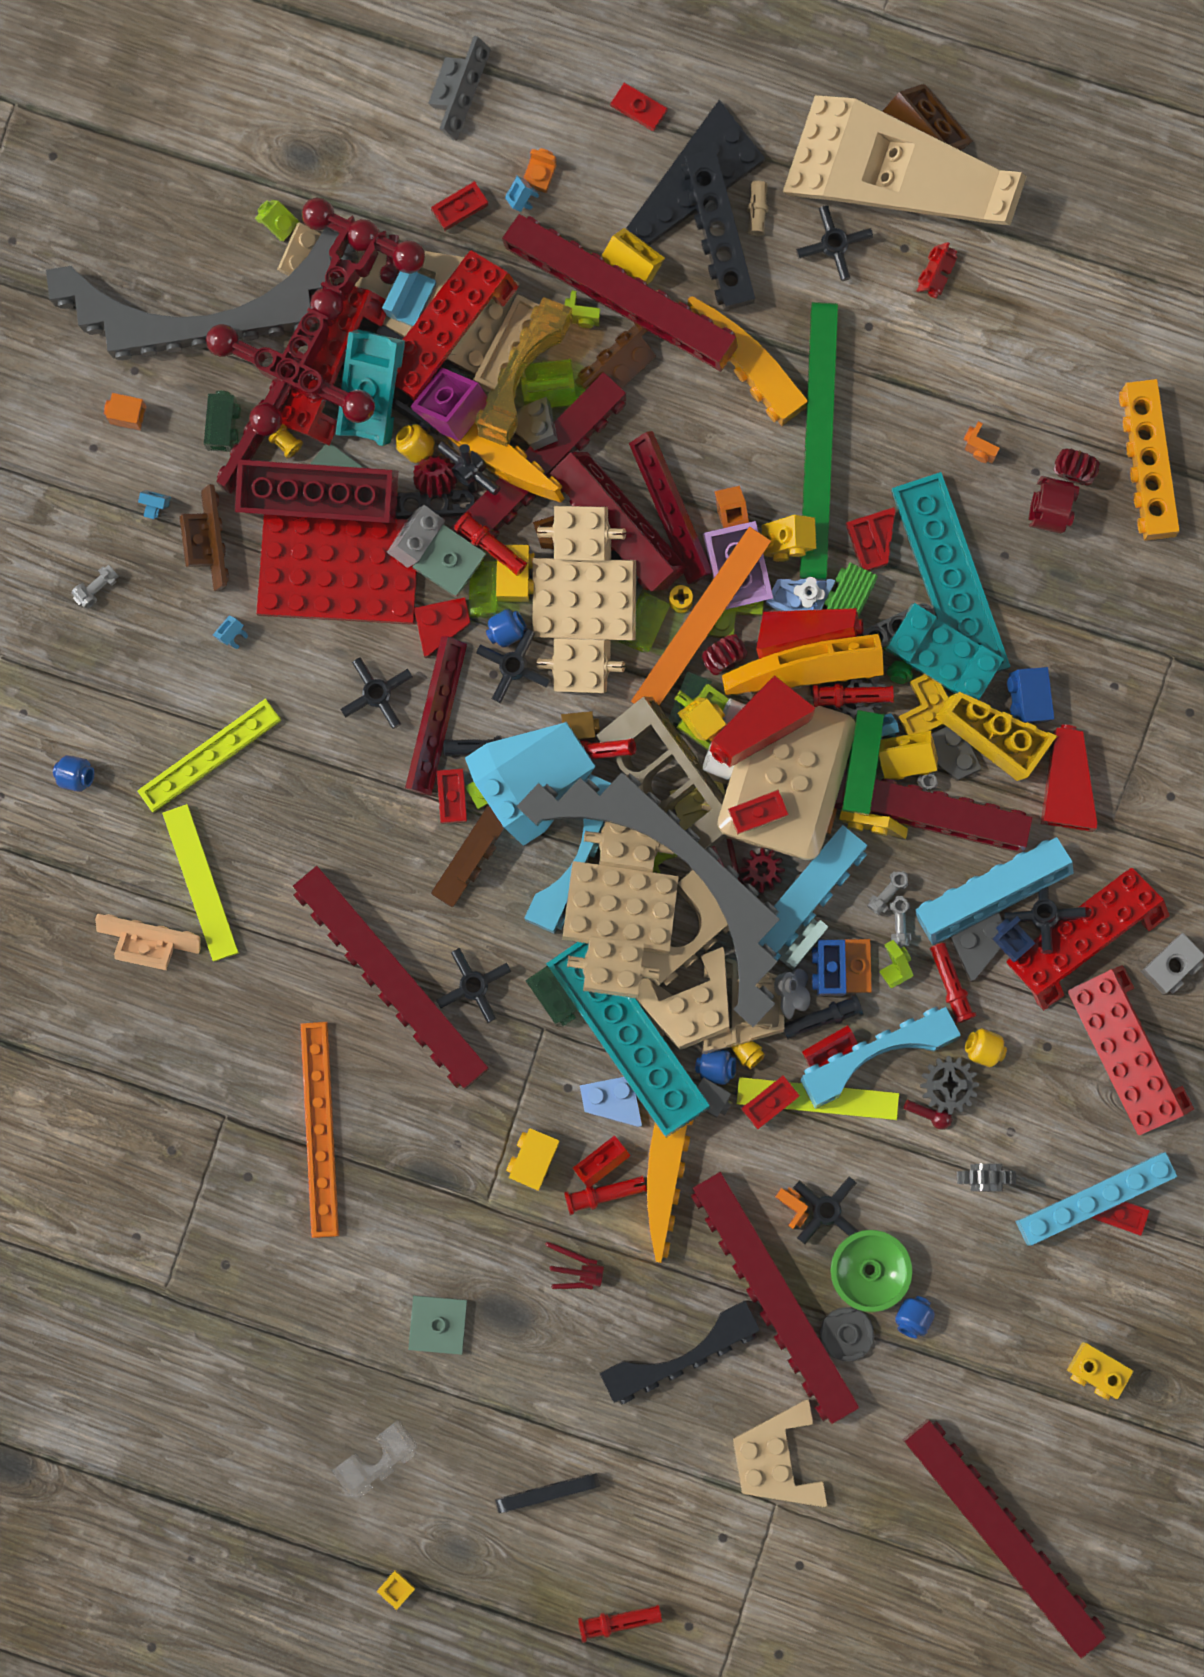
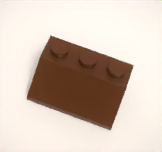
M925 84L898 92L882 111L960 151L972 143V139Z

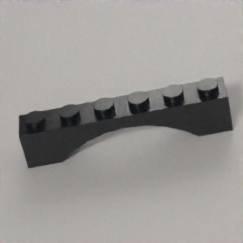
M744 1300L720 1312L715 1325L706 1338L686 1354L667 1362L655 1364L622 1361L599 1374L613 1403L619 1401L623 1405L636 1398L635 1392L644 1389L645 1393L660 1386L659 1380L668 1377L671 1381L684 1374L682 1369L690 1365L695 1369L709 1362L708 1356L717 1353L719 1357L733 1350L732 1344L741 1341L743 1345L757 1338L755 1333L760 1331Z

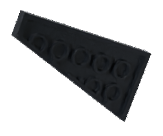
M720 100L712 108L626 227L629 232L648 246L697 211L696 205L691 206L688 190L691 189L689 180H684L681 171V165H684L685 156L715 148L726 190L765 162V157ZM701 175L696 179L701 186H707L711 183L709 177ZM709 200L704 202L703 206H705L709 202Z

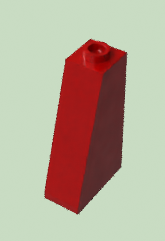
M857 608L763 612L756 648L758 658L761 659L777 652L816 642L858 637L863 635L864 632L863 619L858 618Z
M774 675L713 738L710 752L719 763H725L727 766L732 767L808 724L813 718L815 707Z
M1061 725V728L1057 727L1053 731V734L1057 735L1051 745L1040 824L1094 832L1097 829V818L1083 731H1078L1076 726Z

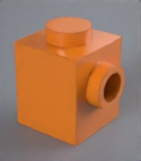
M112 393L111 399L105 403L104 415H106L111 425L141 431L146 404L140 398Z
M740 485L714 491L717 511L723 528L749 523L746 501Z

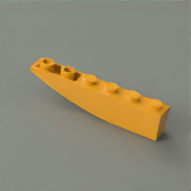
M693 296L688 298L687 305L691 308L692 312L699 316L701 314L706 315L716 326L720 328L727 327L735 333L738 348L729 361L735 366L734 372L742 382L746 380L750 385V392L757 402L762 401L767 407L766 413L773 422L778 421L783 426L807 408V399L777 361L754 338L716 309Z
M481 416L478 418L461 441L448 437L458 447L462 444H468L470 451H474L483 459L488 471L512 485L557 502L565 500L560 491L562 488L561 484L552 476L548 479L544 475L545 471L535 461L530 463L526 459L527 455L518 446L515 448L510 446L509 439L501 431L494 432L491 429L493 426L485 417Z
M874 634L816 642L777 652L747 663L722 675L725 695H739L746 692L760 691L774 675L790 688L884 675L883 649L879 635Z
M693 1120L667 1138L657 1124H654L647 1173V1207L655 1260L660 1263L662 1257L668 1258L670 1242L665 1240L667 1231H673L675 1216L670 1215L672 1204L678 1205L680 1189L675 1187L677 1178H683L685 1162H680L682 1151L688 1152L690 1136L685 1134L687 1125H693Z

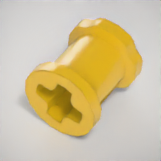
M284 424L281 425V428L275 434L269 437V441L273 444L275 443L284 452V456L287 459L294 456L303 446V441L301 439L297 440Z
M684 585L675 586L669 596L671 609L676 613L682 614L692 607V591ZM678 595H683L685 599L684 604H679V601L676 600Z

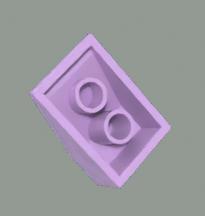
M756 521L703 534L713 578H715L749 526L758 532ZM764 555L761 556L726 609L773 599Z

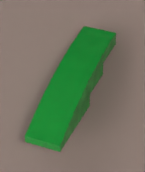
M857 710L842 811L867 816L870 813L882 735L883 714Z

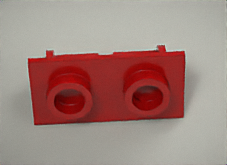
M949 242L937 245L931 250L928 256L930 261L927 268L919 276L918 282L920 284L916 292L928 290V296L932 298H937L938 295L942 294L948 278L942 275L941 271L950 274L958 258L956 255L957 251L953 248H948Z

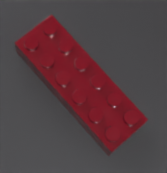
M571 452L549 473L550 476L554 477L561 484L562 488L560 491L562 493L565 492L569 496L571 506L608 507L610 528H625L626 533H616L617 535H626L625 540L611 539V550L616 551L622 557L621 560H636V575L639 577L637 580L645 590L654 592L667 589L689 569L588 452Z
M238 459L235 512L395 523L399 471Z

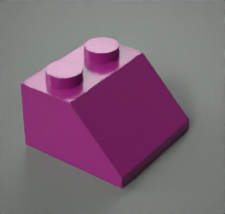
M441 368L411 405V408L440 433L461 441L491 401L479 383Z

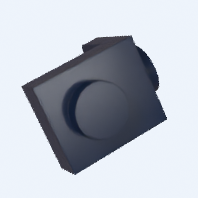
M1018 916L1012 921L1006 918L995 928L998 933L993 938L1013 962L1018 960L1035 944L1017 924L1021 920Z

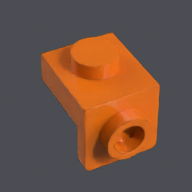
M978 421L975 428L969 427L963 439L967 442L965 450L972 453L973 457L980 462L987 463L988 461L993 463L1000 448L977 437L983 425L982 422Z
M790 1187L786 1191L780 1188L775 1198L796 1212L788 1227L791 1229L795 1225L801 1227L809 1215L805 1212L808 1206L799 1200L802 1196Z

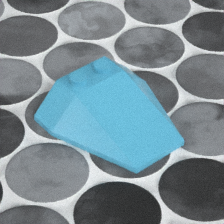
M567 722L486 743L465 757L475 785L503 827L523 846L544 833L554 821H542L536 826L517 808V805L538 783L542 787L548 784L558 793L555 799L559 801L579 778L585 781L596 767Z

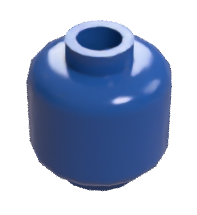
M505 609L489 618V629L486 630V634L492 644L498 643V645L505 648L520 640L527 626L517 610L513 612L510 609Z
M66 755L54 765L53 776L60 788L82 792L92 784L94 768L91 767L87 759Z
M728 1050L702 1054L701 1057L696 1059L695 1070L696 1073H700L701 1080L704 1077L714 1084L724 1085L735 1077L736 1058L732 1057Z
M916 1296L915 1299H905L895 1317L898 1330L905 1336L914 1339L918 1336L926 1335L935 1317V1312L930 1307L931 1303L920 1296Z

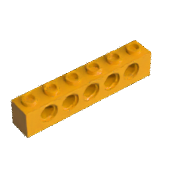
M1157 379L1128 382L1124 385L1122 391L1119 392V402L1121 407H1125L1126 417H1123V429L1129 435L1126 450L1128 458L1132 457L1133 467L1130 468V478L1132 483H1136L1137 492L1134 493L1135 508H1139L1141 517L1137 520L1138 531L1140 534L1143 533L1144 541L1176 537L1179 533V524ZM1134 406H1143L1147 414H1138ZM1138 431H1147L1150 434V439H1141ZM1142 456L1152 457L1154 464L1146 465L1142 461ZM1146 481H1154L1158 486V490H1149L1146 487ZM1157 506L1161 510V515H1152L1149 507Z

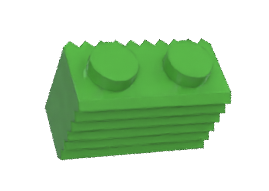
M849 563L847 569L841 568L835 582L839 583L836 592L830 590L824 605L828 606L827 609L857 608L859 618L878 576L853 563Z

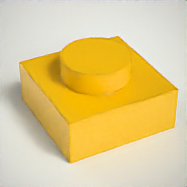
M395 1570L376 1592L397 1610L415 1590V1587Z

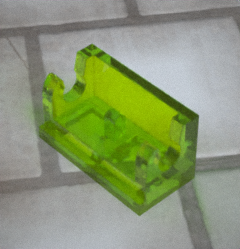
M482 561L470 578L469 617L491 618L498 614V601L496 597L497 561Z
M646 592L642 593L636 604V640H619V643L642 653L644 651L650 652L671 604Z

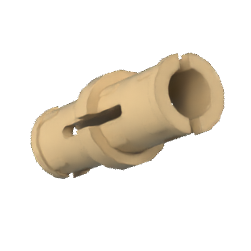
M753 181L751 183L750 204H748V212H750L748 234L753 236H762L765 233V213L768 212V205L766 204L768 183L764 181Z

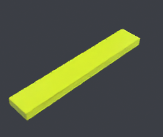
M265 698L137 792L150 810L155 813L282 720Z
M186 804L163 812L162 814L213 962L239 954L189 806Z
M739 1077L736 1104L746 1105L775 1081ZM789 1082L800 1097L785 1109L897 1120L899 1093L843 1088L839 1098L815 1109L803 1084Z

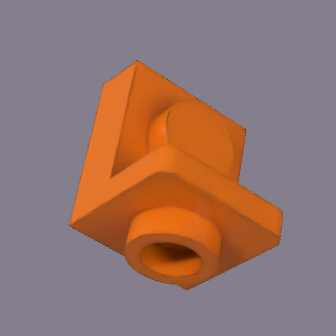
M532 149L530 153L531 159L524 179L527 180L532 188L547 193L557 166L556 156L546 149Z

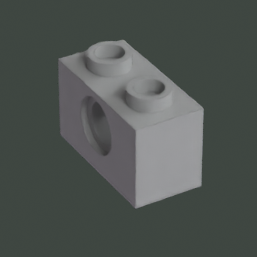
M421 506L413 511L387 553L407 568L420 560L445 520L427 506Z
M1182 933L1140 972L1162 995L1168 991L1173 994L1184 984L1181 979L1187 973L1192 976L1203 966L1200 961L1204 958V954ZM1170 959L1179 961L1181 969L1178 973H1174L1169 969Z

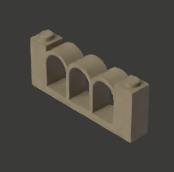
M642 697L596 736L601 742L632 738L637 743L654 729L669 750L642 771L633 765L630 755L617 756V763L620 769L626 775L631 773L634 777H639L638 781L641 785L638 788L645 794L650 791L654 795L652 790L653 777L672 760L676 759L690 780L667 799H659L661 803L658 806L665 813L668 810L673 812L677 803L697 788L712 810L689 828L700 838L697 843L704 849L708 846L710 848L711 846H716L727 837V835L719 830L717 825L725 796L709 774L702 770V764L653 697Z

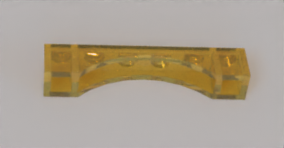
M543 297L539 306H534L529 325L523 327L518 346L512 348L507 367L501 369L496 388H492L489 391L486 400L487 405L484 410L478 412L475 420L478 436L505 447L508 446L518 427L514 400L521 376L538 355L563 341L573 322L571 307Z

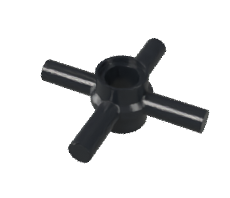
M822 206L819 208V212L826 233L822 236L821 242L798 248L796 253L798 259L823 252L828 258L834 259L840 280L842 282L847 281L851 278L844 258L848 245L873 238V232L871 228L846 235L843 230L835 228L829 206ZM835 239L841 243V246L834 248L828 242Z
M445 441L439 444L438 450L456 464L451 468L452 473L462 484L468 486L469 491L476 492L479 483L491 494L497 495L501 488L482 473L487 468L485 462L477 453L470 451L468 444H462L459 447L460 454Z
M526 628L515 652H509L505 655L481 644L479 645L476 654L498 664L503 675L491 698L492 700L501 704L512 680H518L522 677L546 688L548 687L551 678L529 668L524 657L536 634L535 632ZM511 660L520 661L519 670L516 672L507 671L508 662Z
M361 657L355 659L352 664L365 683L362 691L363 696L341 708V712L346 718L366 705L379 707L391 728H397L401 725V722L388 703L391 697V690L413 678L412 674L406 669L385 682L381 679L373 678ZM373 688H382L384 690L382 697L379 699L371 698L370 692Z
M1046 887L1038 892L1039 900L1034 904L1031 911L1005 912V919L1008 918L1012 921L1018 916L1021 919L1019 922L1032 921L1036 928L1041 930L1042 953L1051 954L1053 953L1052 929L1055 928L1059 919L1086 918L1085 907L1058 909L1055 903L1049 900V887ZM1042 912H1049L1052 914L1048 918L1039 917V914Z
M460 948L452 951L451 954L463 977L460 980L459 988L436 999L440 1009L465 997L476 1001L487 1023L496 1020L497 1018L485 994L487 993L489 983L511 972L508 964L505 963L483 975L480 972L471 970ZM471 979H478L481 982L480 990L475 993L469 992L466 988L468 981Z
M848 1176L832 1197H819L799 1180L793 1189L813 1205L812 1213L814 1218L799 1234L797 1239L805 1245L822 1224H835L848 1236L859 1232L841 1216L842 1209L840 1205L857 1182ZM825 1202L832 1204L834 1207V1214L830 1218L822 1217L819 1211L820 1206Z

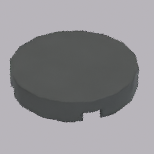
M841 1307L830 1312L823 1320L820 1328V1341L826 1352L833 1358L841 1361H855L863 1357L870 1349L874 1340V1330L869 1318L860 1310L852 1307Z

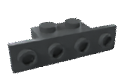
M473 36L465 59L445 57L428 102L435 109L446 110L439 129L451 140H458L491 51L490 47L478 36Z

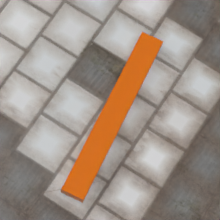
M749 526L631 700L632 703L635 704L642 697H653L657 704L661 705L772 541Z
M328 1022L301 1023L312 1238L339 1236Z

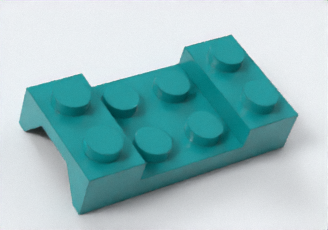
M362 330L349 332L341 389L348 393L354 390L368 392L375 401V410L373 416L368 421L355 423L345 417L342 407L339 406L335 435L359 436L375 440L381 446L391 443L395 418L391 417L397 368L402 366L405 340Z
M916 603L910 605L898 630L884 648L955 694L962 692L977 700L981 698L1004 658L985 646L977 644L937 619V616Z

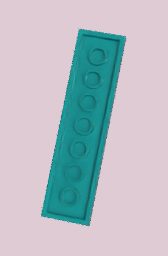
M942 472L893 487L891 492L935 616L972 641L985 646L1004 658L996 673L1010 669V663Z
M577 942L546 964L661 1132L667 1138L711 1107L635 998L583 991L585 980L583 969L567 967L568 956L585 958L588 952L589 943Z

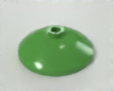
M863 1230L847 1237L836 1249L831 1262V1279L836 1292L847 1304L861 1311L877 1312L894 1306L906 1294L912 1279V1264L907 1250L895 1237L883 1231ZM869 1264L874 1266L872 1274L865 1273V1267Z

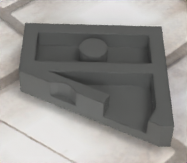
M547 397L501 415L505 424L508 427L510 426L533 450L558 441L551 404Z
M945 727L932 733L938 757L937 766L943 768L956 781L982 769L971 745L950 728Z
M999 913L950 937L970 982L977 978L1000 949L993 940L998 933L995 928L1002 923Z

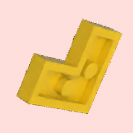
M925 674L910 681L920 706L898 717L906 735L932 731L944 725L935 717L948 699L942 685Z

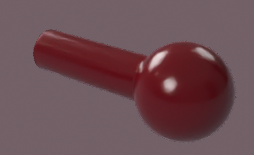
M389 234L388 239L399 243V235ZM386 257V265L381 268L379 274L380 279L388 285L394 284L400 272L395 267L393 258Z
M906 1100L904 1104V1110L931 1120L932 1125L939 1130H945L952 1124V1115H949L946 1109L939 1113L937 1110H932L911 1100Z

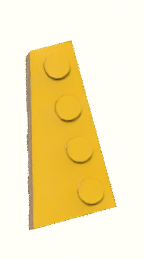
M962 692L950 696L935 716L1016 781L1029 777L1057 737V735L1044 732L1028 722L1024 723L1013 718L1012 715L993 709L990 705Z

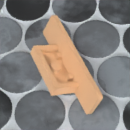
M97 914L95 919L97 932L120 937L114 953L116 960L167 970L173 949L199 954L201 949L200 936L189 931L180 932L165 926L144 924L138 920L120 919L110 914Z

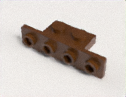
M634 323L635 325L630 330L619 334L615 339L616 343L609 349L602 350L597 355V360L591 366L584 367L578 373V378L574 381L576 386L585 389L604 372L622 389L656 357V354L641 337L648 330Z
M208 484L201 491L204 513L182 514L180 516L186 567H211L213 590L220 591L227 586L229 572L225 568L224 563L226 548L221 540L222 519L218 517L219 495L215 492L214 484Z
M490 806L486 807L431 892L434 897L450 907L455 906L470 881H476L482 871L480 868L481 864L485 859L489 860L497 848L494 844L505 829Z

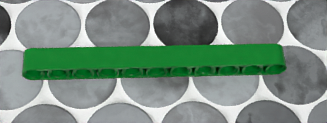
M811 303L802 516L815 518L816 549L805 552V556H800V579L813 577L818 580H826L838 303Z

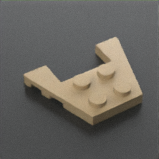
M723 947L701 956V960L710 978L708 982L661 1001H658L649 978L641 980L639 984L638 996L635 999L680 1050L730 1030L725 952Z
M729 958L725 959L726 976L732 979L731 1028L726 1032L704 1040L703 1054L784 1031L781 996L777 995L774 989L777 975L767 972L756 984L759 989L762 986L766 987L775 996L772 999L775 1005L752 1027L733 1010L738 1004V963ZM704 967V977L709 978L707 971Z
M809 1399L803 1400L799 1404L733 1438L742 1494L821 1507L827 1506L823 1481L800 1485L794 1484L785 1429L813 1424Z

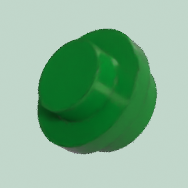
M894 661L888 667L887 675L893 682L904 684L912 680V667L905 662Z

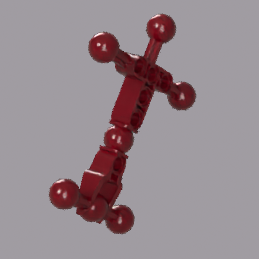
M316 197L304 204L302 220L307 227L317 231L330 228L339 232V235L329 250L332 260L325 274V282L320 284L322 289L317 290L312 295L311 308H308V313L302 317L284 353L281 354L267 347L257 349L239 340L236 330L225 324L213 326L208 331L206 337L207 347L212 354L219 357L236 355L254 364L265 377L276 381L266 403L256 405L251 410L249 421L254 432L259 435L269 436L275 434L281 428L282 414L280 409L291 389L311 399H320L322 397L341 406L345 417L355 423L368 421L373 416L375 401L368 392L354 390L348 393L325 382L320 373L312 369L311 366L328 336L329 326L332 327L333 325L331 320L336 319L342 313L343 301H346V295L352 291L360 277L365 278L370 274L378 257V251L393 258V263L399 271L412 274L418 272L424 266L425 251L421 245L409 240L398 244L387 238L386 231L379 232L377 225L370 220L359 219L355 221L353 215L345 219L335 214L331 203L324 198ZM348 244L356 251L365 252L359 263L356 264L350 260H342ZM337 278H345L341 285H334V281ZM320 323L318 330L314 332L309 331L311 325ZM308 346L304 354H297L300 347ZM273 358L271 365L262 367L265 359ZM296 369L292 377L285 378L288 370ZM318 380V385L315 388L308 389L310 381Z

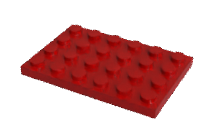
M264 514L257 616L414 625L417 571L413 569L414 564L407 568L387 553L408 520L396 519L395 523Z

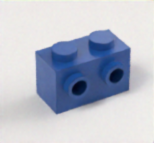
M1048 667L1018 669L1009 673L1007 687L1012 697L1010 707L1012 717L1030 724L1054 720Z
M818 940L816 943L817 947H812V963H817V974H812V989L817 990V996H844L846 994L845 940Z

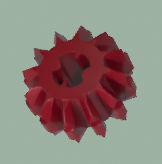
M1065 448L1060 451L1056 458L1053 471L1059 477L1073 483L1091 485L1098 475L1100 462L1095 457L1088 455V453Z
M429 455L428 460L421 459L419 464L414 466L413 482L415 488L420 491L421 495L428 494L430 498L433 495H438L441 498L443 493L450 494L451 489L455 488L457 478L451 470L455 464H452L449 458L442 459L441 455L437 458H432Z
M731 634L708 647L703 652L702 659L712 675H719L742 662L747 656V650L737 634Z
M760 848V856H757L756 852L751 850L750 856L752 860L746 857L742 859V862L749 866L740 868V873L749 874L742 879V882L747 883L752 880L751 886L754 889L756 884L760 885V893H764L766 884L773 891L775 886L772 880L781 884L782 878L776 874L785 873V868L776 867L782 863V858H777L773 861L772 858L775 855L773 850L770 851L768 857L765 856V848ZM762 864L766 865V871L769 874L766 876L764 873L763 877L757 875L758 869L755 868L757 865L760 868Z

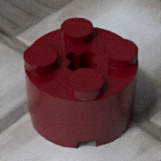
M1041 476L1036 484L1041 486L1040 491L1033 493L1028 520L1032 522L1029 524V527L1061 534L1066 531L1067 526L1071 527L1073 524L1075 512L1071 511L1073 501L1076 502L1078 498L1079 486H1075L1073 482Z

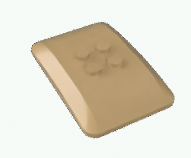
M822 706L815 707L813 718L808 724L735 764L718 817L717 825L719 830L727 836L803 860L815 859L819 855L824 843L852 746L855 730L854 719L847 714ZM779 789L789 815L737 835L728 809Z

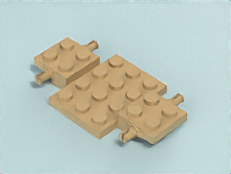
M554 506L553 527L539 526L537 532H547L537 533L538 538H553L554 558H533V632L536 633L534 637L555 638L552 659L538 658L537 663L541 664L537 665V669L552 670L554 675V691L606 693L609 673H623L625 671V667H615L625 666L624 661H610L611 640H636V560H611V539L625 540L626 535H617L616 533H626L625 528H610L608 507Z
M605 822L601 833L585 830L584 842L599 843L601 851L599 865L576 861L572 863L562 940L589 943L585 958L568 956L567 967L583 969L585 977L583 991L637 998L642 977L658 980L660 968L644 967L643 951L669 955L679 876L652 872L654 859L658 852L674 854L666 846L628 827Z

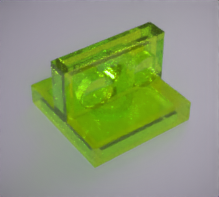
M571 359L526 364L520 367L524 405L543 397H547L551 407L571 405L576 400Z

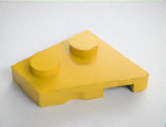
M841 810L839 819L848 824L847 828L862 832L863 829H867L878 835H891L903 839L907 837L908 828L890 817L874 814L867 816Z

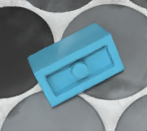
M400 271L382 308L389 318L412 327L423 313L437 283L434 279L418 272L407 274Z

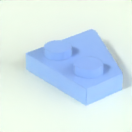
M777 579L772 589L773 599L767 600L766 605L778 611L821 610L835 580L816 581L817 586L825 591V597L822 600H817L811 608H805L802 606L799 597L794 595V588L797 585L801 586L806 582V579L798 581ZM808 590V591H807V594H808V595H811L812 592H811L810 590Z
M624 1077L580 1085L584 1111L586 1113L636 1127L642 1126L636 1094Z

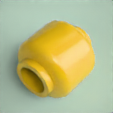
M407 425L398 432L396 436V449L411 463H419L421 459L428 460L429 455H433L434 438L419 425Z
M981 1028L976 1032L970 1033L966 1040L965 1051L968 1052V1058L971 1061L987 1067H993L999 1061L1002 1062L1004 1060L1007 1047L1004 1046V1039L1001 1035Z

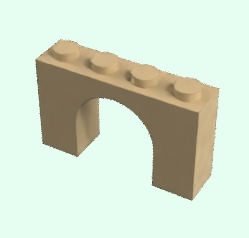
M694 870L678 882L677 891L697 915L699 927L695 939L685 946L670 947L669 955L643 951L644 967L660 968L659 979H651L657 987L662 983L666 986L678 976L675 971L682 965L688 968L698 959L695 954L702 948L705 951L711 948L718 941L715 936L721 931L725 934L730 931L716 899Z

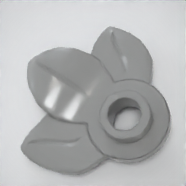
M802 969L779 974L774 982L775 992L781 996L782 1013L787 1019H791L795 1009L805 1011L810 1005V994L805 988L809 978Z

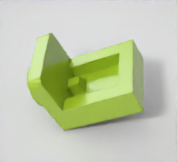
M277 200L265 201L257 210L259 214L255 218L259 223H263L280 241H284L295 229L296 225L300 223Z
M572 290L571 297L565 299L564 313L568 314V322L576 323L582 328L599 326L600 308L576 305L577 291Z
M894 940L884 945L892 964L880 970L882 978L890 988L914 976L908 964L911 961L908 951L904 946L899 948Z

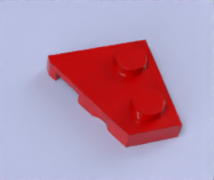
M894 507L846 522L859 565L867 571L887 566L895 516Z
M465 597L414 608L424 658L430 657L439 648L441 636L453 638L458 632H462L471 625Z

